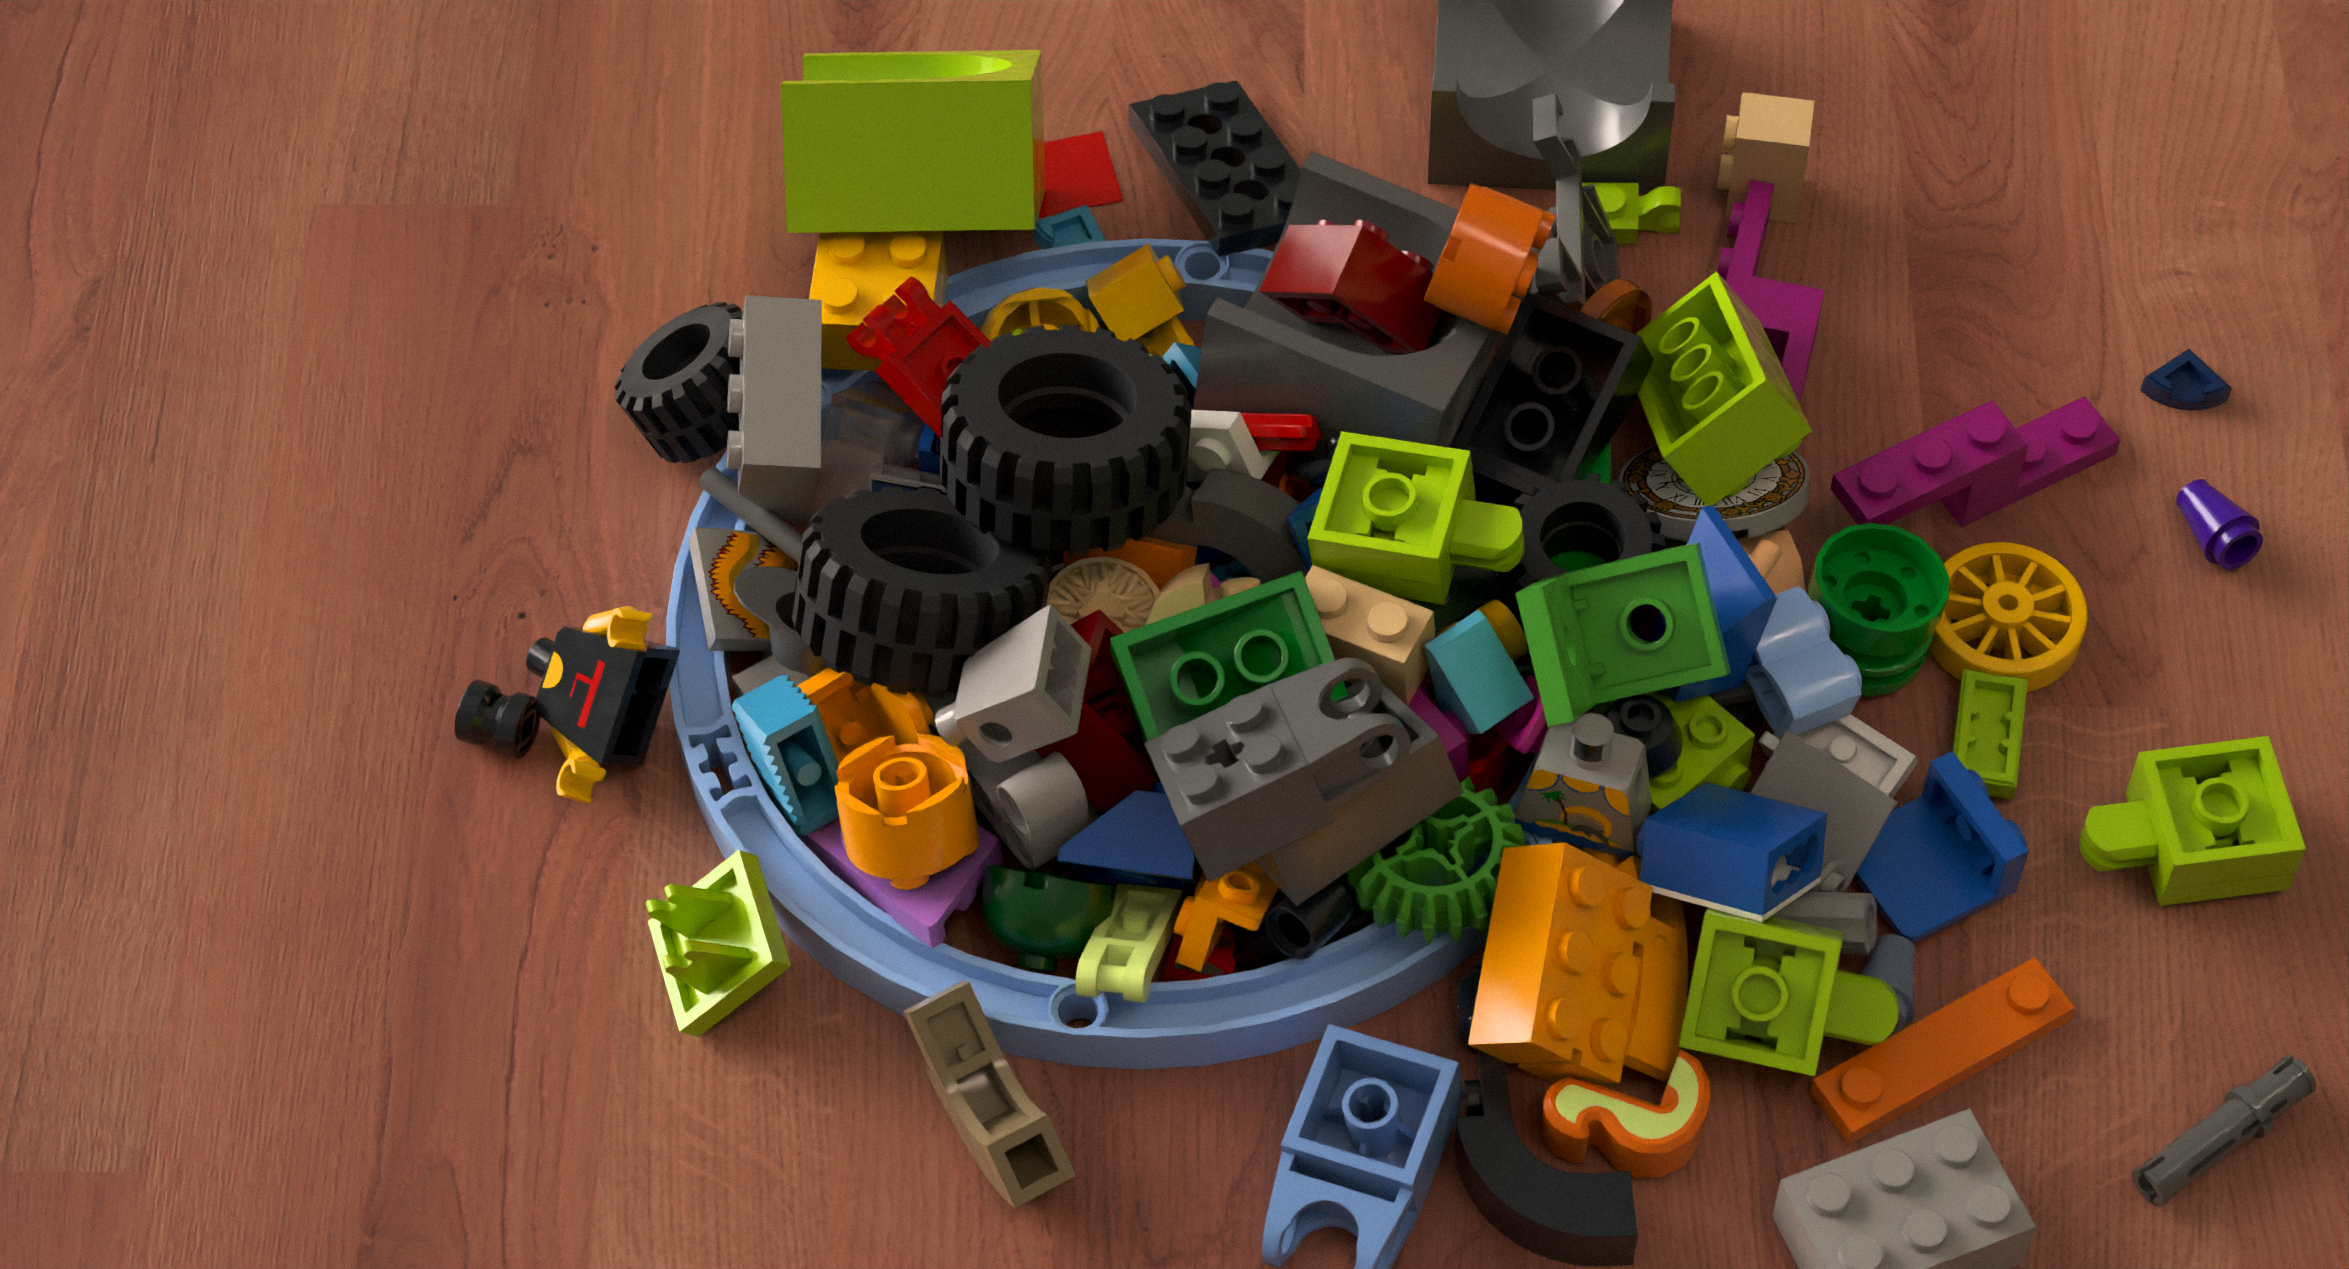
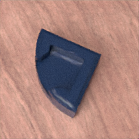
M2187 349L2144 377L2140 391L2152 400L2171 408L2204 410L2228 401L2232 387L2196 354Z

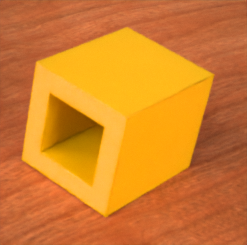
M1149 243L1086 280L1089 299L1108 329L1115 333L1117 339L1125 342L1129 338L1133 340L1139 338L1184 311L1179 290L1186 287V283L1169 255L1158 259Z

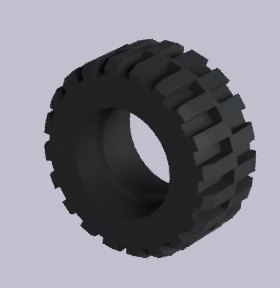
M1061 324V329L1045 330L1044 325L1028 327L1023 334L1013 336L1010 332L1000 335L991 341L989 348L980 345L963 360V363H960L953 370L946 382V390L942 393L940 476L942 485L947 490V497L961 515L966 514V519L973 527L983 534L992 531L995 533L998 542L1015 548L1018 544L1030 546L1032 553L1051 555V550L1068 551L1069 556H1084L1088 554L1089 549L1102 548L1104 552L1122 548L1126 543V539L1132 538L1137 542L1149 535L1156 528V524L1161 525L1177 508V502L1183 497L1187 480L1191 426V404L1188 402V392L1181 379L1158 354L1150 356L1145 345L1131 338L1126 342L1119 340L1112 331L1097 328L1095 332L1081 331L1079 325Z
M884 487L881 492H871L869 489L855 491L848 499L840 496L830 501L806 525V531L803 533L792 619L795 629L806 648L814 657L821 656L825 665L837 673L845 671L852 674L854 681L870 687L873 683L888 687V692L907 695V691L924 693L925 697L943 698L946 693H958L963 664L969 657H972L980 649L1046 607L1052 575L1051 562L1047 555L1032 553L1030 546L1018 544L1013 548L998 542L995 533L992 531L983 534L968 522L966 514L961 515L956 510L947 495L937 494L935 489L918 488V491H905L902 487Z

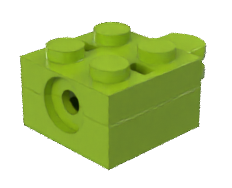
M1341 431L1307 539L1311 562L1314 566L1395 597L1444 605L1456 565L1508 572L1520 562L1524 555L1522 518L1515 507L1475 501L1471 452L1468 450Z
M2269 736L2139 752L2125 792L2128 802L2098 805L2090 808L2080 835V852L2085 861L2097 871L2147 866L2159 906L2290 890L2306 851Z
M1708 908L1704 915L1678 1047L1815 1076L1824 1036L1867 1045L1881 1043L1893 1032L1899 1017V1000L1894 988L1882 979L1837 970L1845 934L1844 931L1773 916L1763 922H1758ZM1745 1035L1762 1038V1040L1758 1041L1745 1038Z

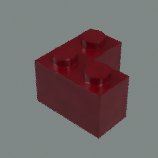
M1318 220L1316 225H1289L1259 291L1303 321L1342 323L1388 353L1410 354L1425 350L1442 313V309L1423 301L1433 276L1434 265L1418 254L1400 251L1387 242L1390 236L1385 230L1363 220H1356L1353 225H1338L1327 220Z
M1099 609L1070 624L1092 648L1078 731L1067 738L1037 748L1034 751L1042 758L1055 751L1062 754L1078 775L1085 790L1086 798L1103 813L1113 808L1135 790L1149 791L1154 788V783L1161 782L1159 776H1155L1111 655L1110 638L1124 632Z

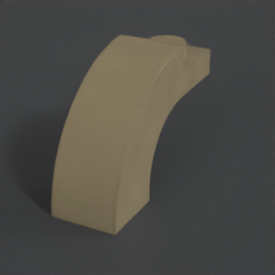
M962 980L903 1011L928 1064V1068L925 1071L951 1122L984 1175L1011 1206L1017 1208L1076 1176L1048 1114L1042 1112L1031 1101L1009 1067L970 982Z

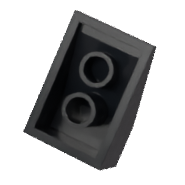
M1528 292L1452 448L1471 452L1473 474L1520 494L1525 493L1532 497L1533 485L1544 479L1551 485L1558 483L1559 475L1573 473L1575 480H1582L1627 417L1654 359L1641 336Z

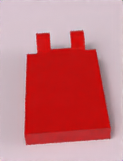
M910 276L894 291L898 297L893 294L882 305L876 306L864 317V323H860L846 336V340L858 354L876 357L883 361L875 372L941 438L942 393L946 390L948 378L953 370L960 363H963V360L980 345L989 348L991 341L951 300L940 308L930 298L924 285L916 278Z

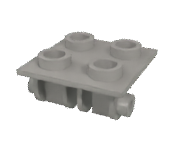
M1789 730L1784 733L1750 792L1754 795L1828 814L1821 880L1819 884L1808 890L1812 892L1845 893L1898 803Z

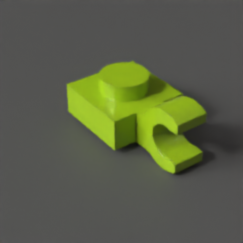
M1582 182V187L1594 184L1618 244H1638V230H1649L1659 233H1676L1680 231V188L1673 186L1658 187L1647 195L1638 197L1639 183Z

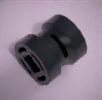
M479 679L472 681L466 688L457 709L454 731L456 739L475 746L489 742L494 744L497 751L501 754L517 759L524 757L535 741L540 726L541 717L536 714L534 706L536 697L521 692L511 696L503 695L500 688L495 684Z

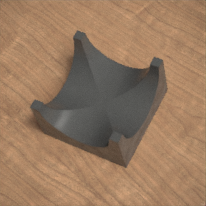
M1438 0L1427 184L1469 186L1470 183L1485 187L1556 190V180L1533 142V99L1556 93L1564 110L1563 115L1559 116L1560 134L1562 138L1573 135L1581 152L1582 182L1639 183L1638 194L1647 195L1655 188L1665 186L1675 107V84H1669L1673 0Z

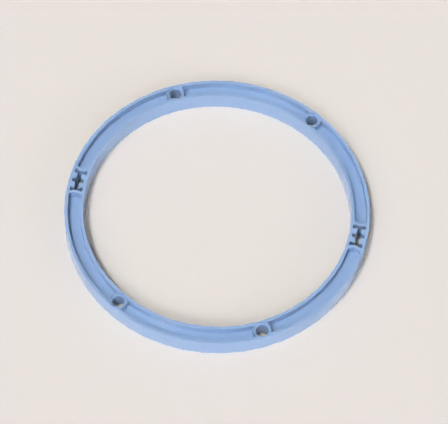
M1145 238L1085 242L1031 251L979 265L948 277L944 305L951 300L980 330L988 312L1005 297L1034 287L1062 289L1073 295L1070 297L1078 300L1084 309H1089L1097 321L1100 322L1103 319L1089 299L1086 280L1149 243L1158 259L1166 255L1170 256L1186 283V287L1179 290L1184 311L1176 315L1178 319L1206 321V314L1217 297L1242 308L1245 307L1262 279L1274 252L1255 248L1218 257L1208 241ZM821 369V454L863 415L895 394V391L875 371ZM726 450L715 467L738 484V470L727 469ZM703 490L691 514L675 563L666 616V645L680 650L669 684L673 718L682 758L697 805L725 860L738 850L758 857L781 930L797 946L841 981L891 1011L905 1017L903 1011L964 980L970 982L1003 1053L1083 1067L1143 1070L1205 1066L1272 1054L1323 1038L1328 1024L1345 1029L1397 1006L1443 978L1486 944L1491 920L1489 916H1487L1488 925L1485 927L1483 935L1469 926L1463 927L1462 936L1457 944L1449 936L1448 932H1437L1430 945L1423 938L1422 931L1419 930L1412 931L1402 940L1399 933L1396 932V922L1382 928H1378L1377 923L1374 922L1356 933L1318 949L1307 959L1298 960L1291 958L1255 970L1200 980L1151 983L1146 1003L1124 1001L1123 994L1101 992L1099 998L1078 996L1076 993V979L1024 971L970 955L943 942L934 948H930L895 921L891 915L871 904L833 874L798 838L769 798L745 751L734 717V711L731 709V651H709L688 540L695 527L757 531ZM1535 757L1518 790L1507 803L1511 805V810L1514 814ZM721 766L726 782L733 790L723 796L717 775L711 771V768ZM1524 831L1525 846L1564 842ZM1487 854L1476 859L1475 867L1465 872L1468 877L1472 876L1483 866L1488 858ZM1084 1018L1093 1022L1084 1028L1075 1029L1066 1026L1069 1021Z

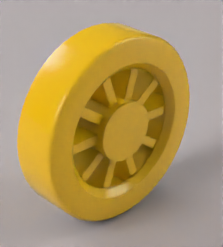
M1989 542L1973 545L1955 553L1943 563L1949 575V598L1941 620L1934 631V638L1929 650L1948 673L1958 680L1961 679L1963 669L2000 676L2028 679L2027 692H2031L2055 682L2069 670L2078 656L2088 621V609L2079 583L2065 566L2038 549L2010 542ZM1951 619L1960 620L1951 624ZM1976 638L1981 639V643L1976 650L1965 643ZM2020 646L2033 657L2022 659ZM1993 648L2004 650L2005 659L1992 657L1989 654Z

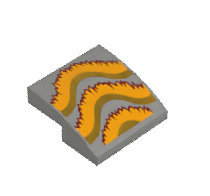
M695 527L688 541L709 651H761L762 660L773 655L769 625L755 617L740 604L734 594V581L743 570L757 566L780 567L798 572L799 564L757 532Z

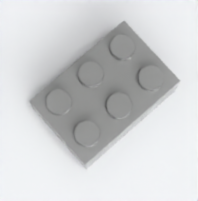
M1970 1109L1781 1179L1772 1218L1799 1269H2009L2024 1262L2036 1228Z

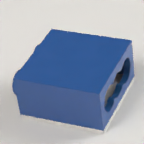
M1705 782L1645 819L1640 828L1636 844L1637 854L1639 857H1642L1640 881L1652 886V892L1763 922L1820 883L1828 814Z

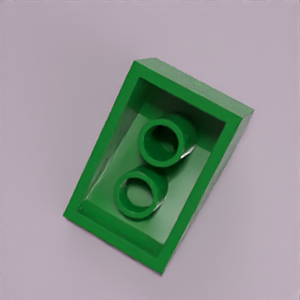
M1302 570L1110 638L1111 655L1144 746L1146 742L1165 734L1171 728L1186 724L1226 705L1238 696L1249 694L1265 685L1335 660ZM1343 681L1334 688L1331 694V700L1341 702L1349 697ZM1146 748L1155 776L1158 777V773Z

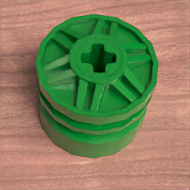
M1877 523L1849 526L1828 538L1816 556L1806 592L1812 601L1819 602L1826 611L1830 622V640L1840 649L1843 655H1849L1857 664L1862 678L1861 693L1863 696L1871 697L1896 692L1916 678L1925 663L1928 649L1934 638V631L1941 620L1949 598V575L1940 555L1922 538L1900 527Z

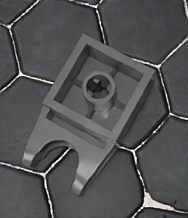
M1355 658L1333 660L1283 680L1265 685L1249 694L1238 696L1228 704L1186 724L1177 725L1165 734L1145 743L1177 820L1208 882L1334 823L1331 811L1387 779L1402 767L1408 758L1411 747L1409 734L1398 718L1389 714H1370L1380 701L1382 688L1376 671L1369 663ZM1352 678L1365 681L1364 688L1355 697L1342 702L1331 700L1332 691L1342 681ZM1380 735L1394 737L1391 747L1384 754L1374 758H1364L1359 755L1361 746L1369 740Z

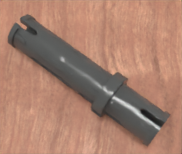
M2286 1055L2257 1080L2252 1081L2247 1086L2237 1085L2227 1092L2225 1102L2217 1110L2199 1121L2153 1158L2151 1157L2132 1171L2133 1182L2141 1195L2148 1202H2154L2155 1206L2162 1207L2177 1195L2180 1190L2214 1167L2242 1143L2247 1142L2252 1137H2264L2273 1130L2275 1126L2274 1120L2295 1103L2297 1104L2316 1090V1081L2308 1067L2300 1059L2296 1058L2294 1060L2292 1055Z

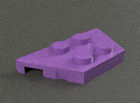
M839 818L806 836L795 832L798 838L831 872L878 908L891 915L895 921L930 948L941 944L946 937L944 922L954 909L965 911L977 896L976 890L984 881L986 865H1000L1003 861L1000 839L977 823L980 844L976 851L964 856L954 865L931 874L929 880L923 886L903 890L893 887L889 879L872 876L861 871L850 861L846 853Z

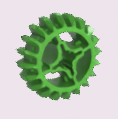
M1468 776L1460 783L1464 791L1462 794L1346 872L1347 883L1351 886V890L1356 891V902L1360 905L1361 911L1373 910V919L1376 921L1378 928L1396 922V932L1399 933L1402 940L1412 931L1419 930L1422 931L1423 938L1428 945L1436 937L1437 932H1448L1449 936L1457 944L1462 936V928L1466 926L1483 935L1485 927L1488 925L1487 916L1491 917L1503 848L1525 846L1524 831L1521 829V825L1515 824V814L1511 810V805H1498L1497 796L1494 794L1492 787L1475 794L1474 784ZM1405 839L1406 843L1396 848V855L1384 861L1383 859L1389 850L1400 840ZM1487 854L1488 858L1483 866L1472 876L1468 877L1465 872L1475 867L1476 859Z

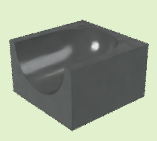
M1311 151L1301 167L1293 204L1278 245L1251 298L1245 307L1242 308L1217 297L1206 314L1193 410L1302 413L1314 415L1317 418L1318 427L1322 429L1321 439L1317 440L1316 447L1311 452H1283L1290 456L1296 453H1306L1317 457H1324L1327 455L1325 448L1326 439L1330 435L1340 436L1341 431L1452 448L1506 338L1505 334L1442 310L1425 350L1410 354L1388 353L1342 323L1303 321L1259 291L1289 225H1316L1318 220H1327L1338 225H1353L1356 220L1367 221L1385 230L1390 236L1387 242L1400 251H1409L1429 260L1434 265L1432 271L1434 273L1459 210ZM1534 247L1530 248V250H1533L1538 253L1540 252L1539 249H1536ZM1532 278V281H1531V283H1530V285H1529V288H1528V290H1527V292H1526V295H1527L1528 292L1531 291V286H1532L1533 278ZM1512 293L1511 296L1521 299L1519 308L1517 310L1518 313L1525 297L1523 298Z

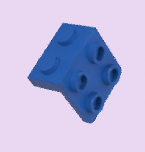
M1951 751L1930 761L1922 796L1893 810L1854 878L1865 893L1873 894L1878 911L1895 934L1907 938L1912 943H1916L2016 892L2029 850L2026 839L2018 825L2011 819L2005 820L1990 801L1987 787L1982 778L1974 770H1967L1955 753Z

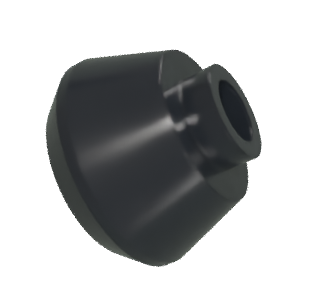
M1646 694L1621 698L1601 714L1610 720L1614 733L1639 739L1645 745L1649 780L1664 775L1679 760L1683 746L1682 733L1667 706L1659 699Z

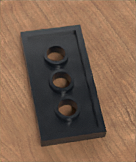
M1237 80L1226 83L1216 82L1207 87L1176 94H1161L1152 99L1129 104V125L1218 257L1279 242L1293 204L1301 169Z

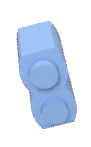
M1799 586L1775 595L1777 601L1744 678L1752 686L1754 696L1766 721L1780 739H1782L1787 730L1797 736L1850 715L1862 695V678L1857 664L1849 655H1843L1840 649L1830 640V622L1826 611L1819 602L1812 601Z

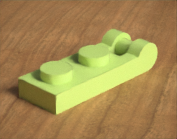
M1118 883L1111 916L1094 929L1079 959L1076 973L1077 995L1099 998L1101 992L1123 994L1124 1001L1146 1003L1149 997L1151 979L1174 932L1175 923L1182 907L1183 890Z

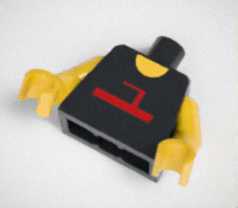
M631 606L591 615L583 627L563 626L557 632L555 641L546 637L540 638L530 647L526 657L527 669L529 672L542 678L534 703L536 714L552 726L551 733L566 759L559 772L556 784L559 796L591 805L593 801L591 795L593 784L596 781H602L606 775V770L601 768V764L643 765L680 650L674 647L644 640L648 631L647 622H652V613L638 611Z

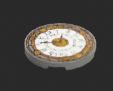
M1655 444L1629 459L1622 467L1618 480L1627 484V495L1632 496L1639 492L1648 501L1647 512H1656L1661 521L1660 534L1665 535V538L1688 542L1701 508L1706 505L1664 460L1658 444ZM1793 451L1784 458L1774 459L1753 475L1742 491L1732 497L1721 499L1714 507L1731 531L1744 530V535L1747 539L1777 530L1801 514L1809 502L1810 471L1808 464L1796 451Z

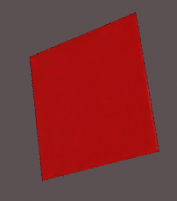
M1102 131L1044 142L1045 193L1038 218L1060 214L1084 205L1090 208L1123 201Z

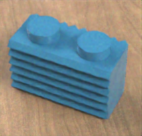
M780 675L735 699L731 709L736 713L735 719L740 723L739 729L743 732V739L748 744L746 748L752 754L750 758L755 763L754 768L759 773L758 777L762 781L769 798L795 832L806 836L839 818L834 787L838 782L836 771L839 763L817 705H813L812 700L807 698L806 693H802L801 688L796 686L795 681H791L789 675Z

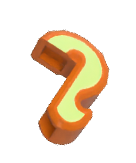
M1683 1049L1679 1051L1660 1106L1574 1076H1568L1551 1085L1545 1093L1540 1125L1542 1140L1549 1151L1571 1163H1583L1587 1156L1588 1146L1595 1145L1609 1162L1620 1171H1630L1633 1177L1662 1178L1685 1166L1702 1141L1711 1099L1710 1081L1700 1061Z

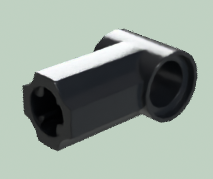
M1336 879L1298 906L1285 895L1272 904L1258 930L1252 931L1238 926L1232 932L1235 940V949L1232 956L1244 971L1255 970L1291 958L1298 960L1309 958L1353 917L1354 905L1349 892Z

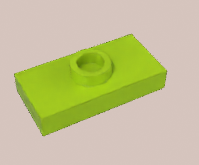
M1963 669L1959 686L1952 751L1967 770L1972 769L1978 773L1987 787L1989 796L2013 800L2017 788L2028 679Z

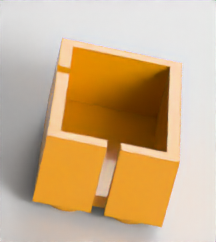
M1566 842L1503 848L1468 1045L1507 1063H1518V1068L1553 1084L1568 1076H1574L1594 1084H1620L1641 958L1632 954L1633 947L1644 944L1653 887Z

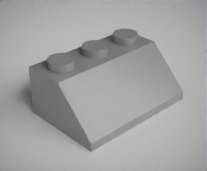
M745 295L742 320L731 319L729 327L728 355L729 357L740 358V375H729L727 408L728 413H739V431L728 432L727 469L738 470L739 495L766 510L774 512L795 526H806L811 518L821 470L822 300Z

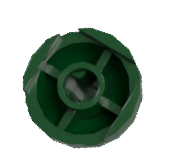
M987 864L982 887L981 912L986 929L997 944L1019 952L1017 965L1039 970L1056 971L1058 959L1080 958L1094 929L1111 916L1117 885L1083 878L1064 877L1036 870L1029 871L1023 868Z

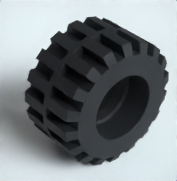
M716 302L709 306L706 304L672 319L651 334L634 351L633 355L621 369L622 373L616 380L614 388L617 392L614 396L617 403L660 458H664L667 462L677 463L681 461L684 464L694 462L702 457L712 456L720 450L727 448L729 431H739V413H728L727 408L729 375H740V358L729 357L730 320H742L743 314L740 307L735 304L727 305L726 302Z
M1573 473L1559 475L1557 484L1551 485L1546 479L1534 484L1533 497L1522 493L1514 501V507L1518 509L1523 523L1524 555L1520 562L1510 571H1498L1499 581L1504 587L1498 591L1500 600L1507 601L1506 606L1514 614L1517 621L1522 620L1516 593L1544 577L1570 572L1558 567L1550 560L1552 557L1564 552H1590L1602 557L1609 563L1665 550V535L1660 534L1661 521L1656 512H1647L1648 501L1639 492L1632 496L1627 495V484L1614 479L1610 485L1600 482V474L1587 473L1586 480H1575ZM1639 605L1632 612L1630 622L1635 634L1639 629V621L1647 622L1654 612L1653 605Z

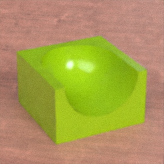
M1042 50L805 53L803 55V81H783L781 83L787 233L1035 230L1045 193Z

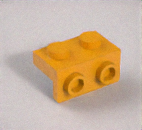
M1254 861L1208 882L1204 872H1202L1194 896L1188 895L1175 923L1174 933L1183 936L1176 963L1201 972L1229 923H1234L1252 931L1258 930L1281 889Z

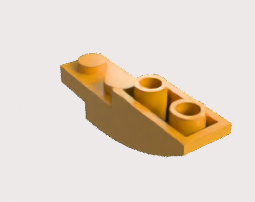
M1583 847L1585 853L1640 880L1642 857H1639L1637 853L1636 856L1632 855L1629 858H1623ZM1652 892L1644 944L1633 947L1632 954L1641 958L1623 1065L1660 1081H1665L1672 1073L1680 1048L1678 1046L1687 1003L1688 946L1682 900Z

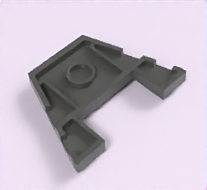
M1554 93L1533 99V142L1556 180V206L1550 207L1548 212L1556 215L1551 227L1554 238L1546 240L1542 251L1540 250L1537 260L1539 262L1536 268V288L1546 299L1579 311L1585 302L1602 286L1620 279L1619 245L1594 184L1582 187L1581 152L1574 135L1562 138L1560 134L1559 116L1563 115L1564 110L1559 98Z

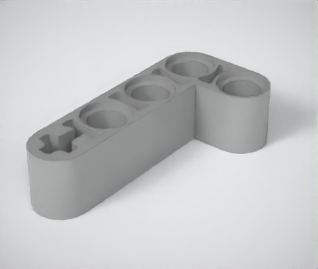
M921 693L929 704L934 719L938 710L954 703L957 698V693H946L943 698L925 697V694ZM934 721V723L928 726L932 735L941 737ZM970 740L957 746L964 754L975 806L1027 870L1034 871L1057 857L1059 847L1089 826L1087 798L1083 785L1073 767L1059 752H1052L1041 759L1032 750L998 763L990 761Z

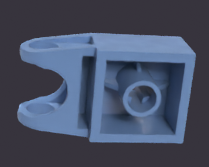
M1328 1024L1281 1142L1282 1153L1263 1233L1262 1258L1264 1263L1280 1268L1298 1249L1300 1243L1308 1234L1324 1227H1338L1349 1231L1358 1239L1357 1260L1354 1269L1392 1268L1421 1214L1464 1099L1459 1062ZM1375 1118L1381 1119L1377 1122H1373Z

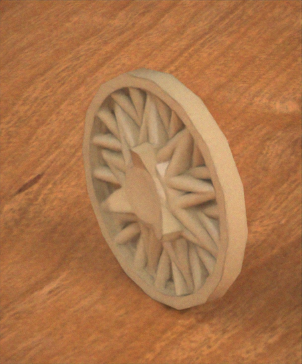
M1106 556L1086 558L1076 561L1057 573L1050 582L1046 606L1051 604L1069 624L1100 609L1126 633L1146 625L1154 602L1159 594V588L1147 572L1134 564Z

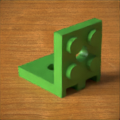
M1700 542L1544 577L1516 593L1548 727L1573 722L1599 703L1722 677L1731 672ZM1644 604L1653 605L1664 614L1666 631L1661 639L1645 641L1635 635L1631 628L1630 620L1632 612L1637 606Z

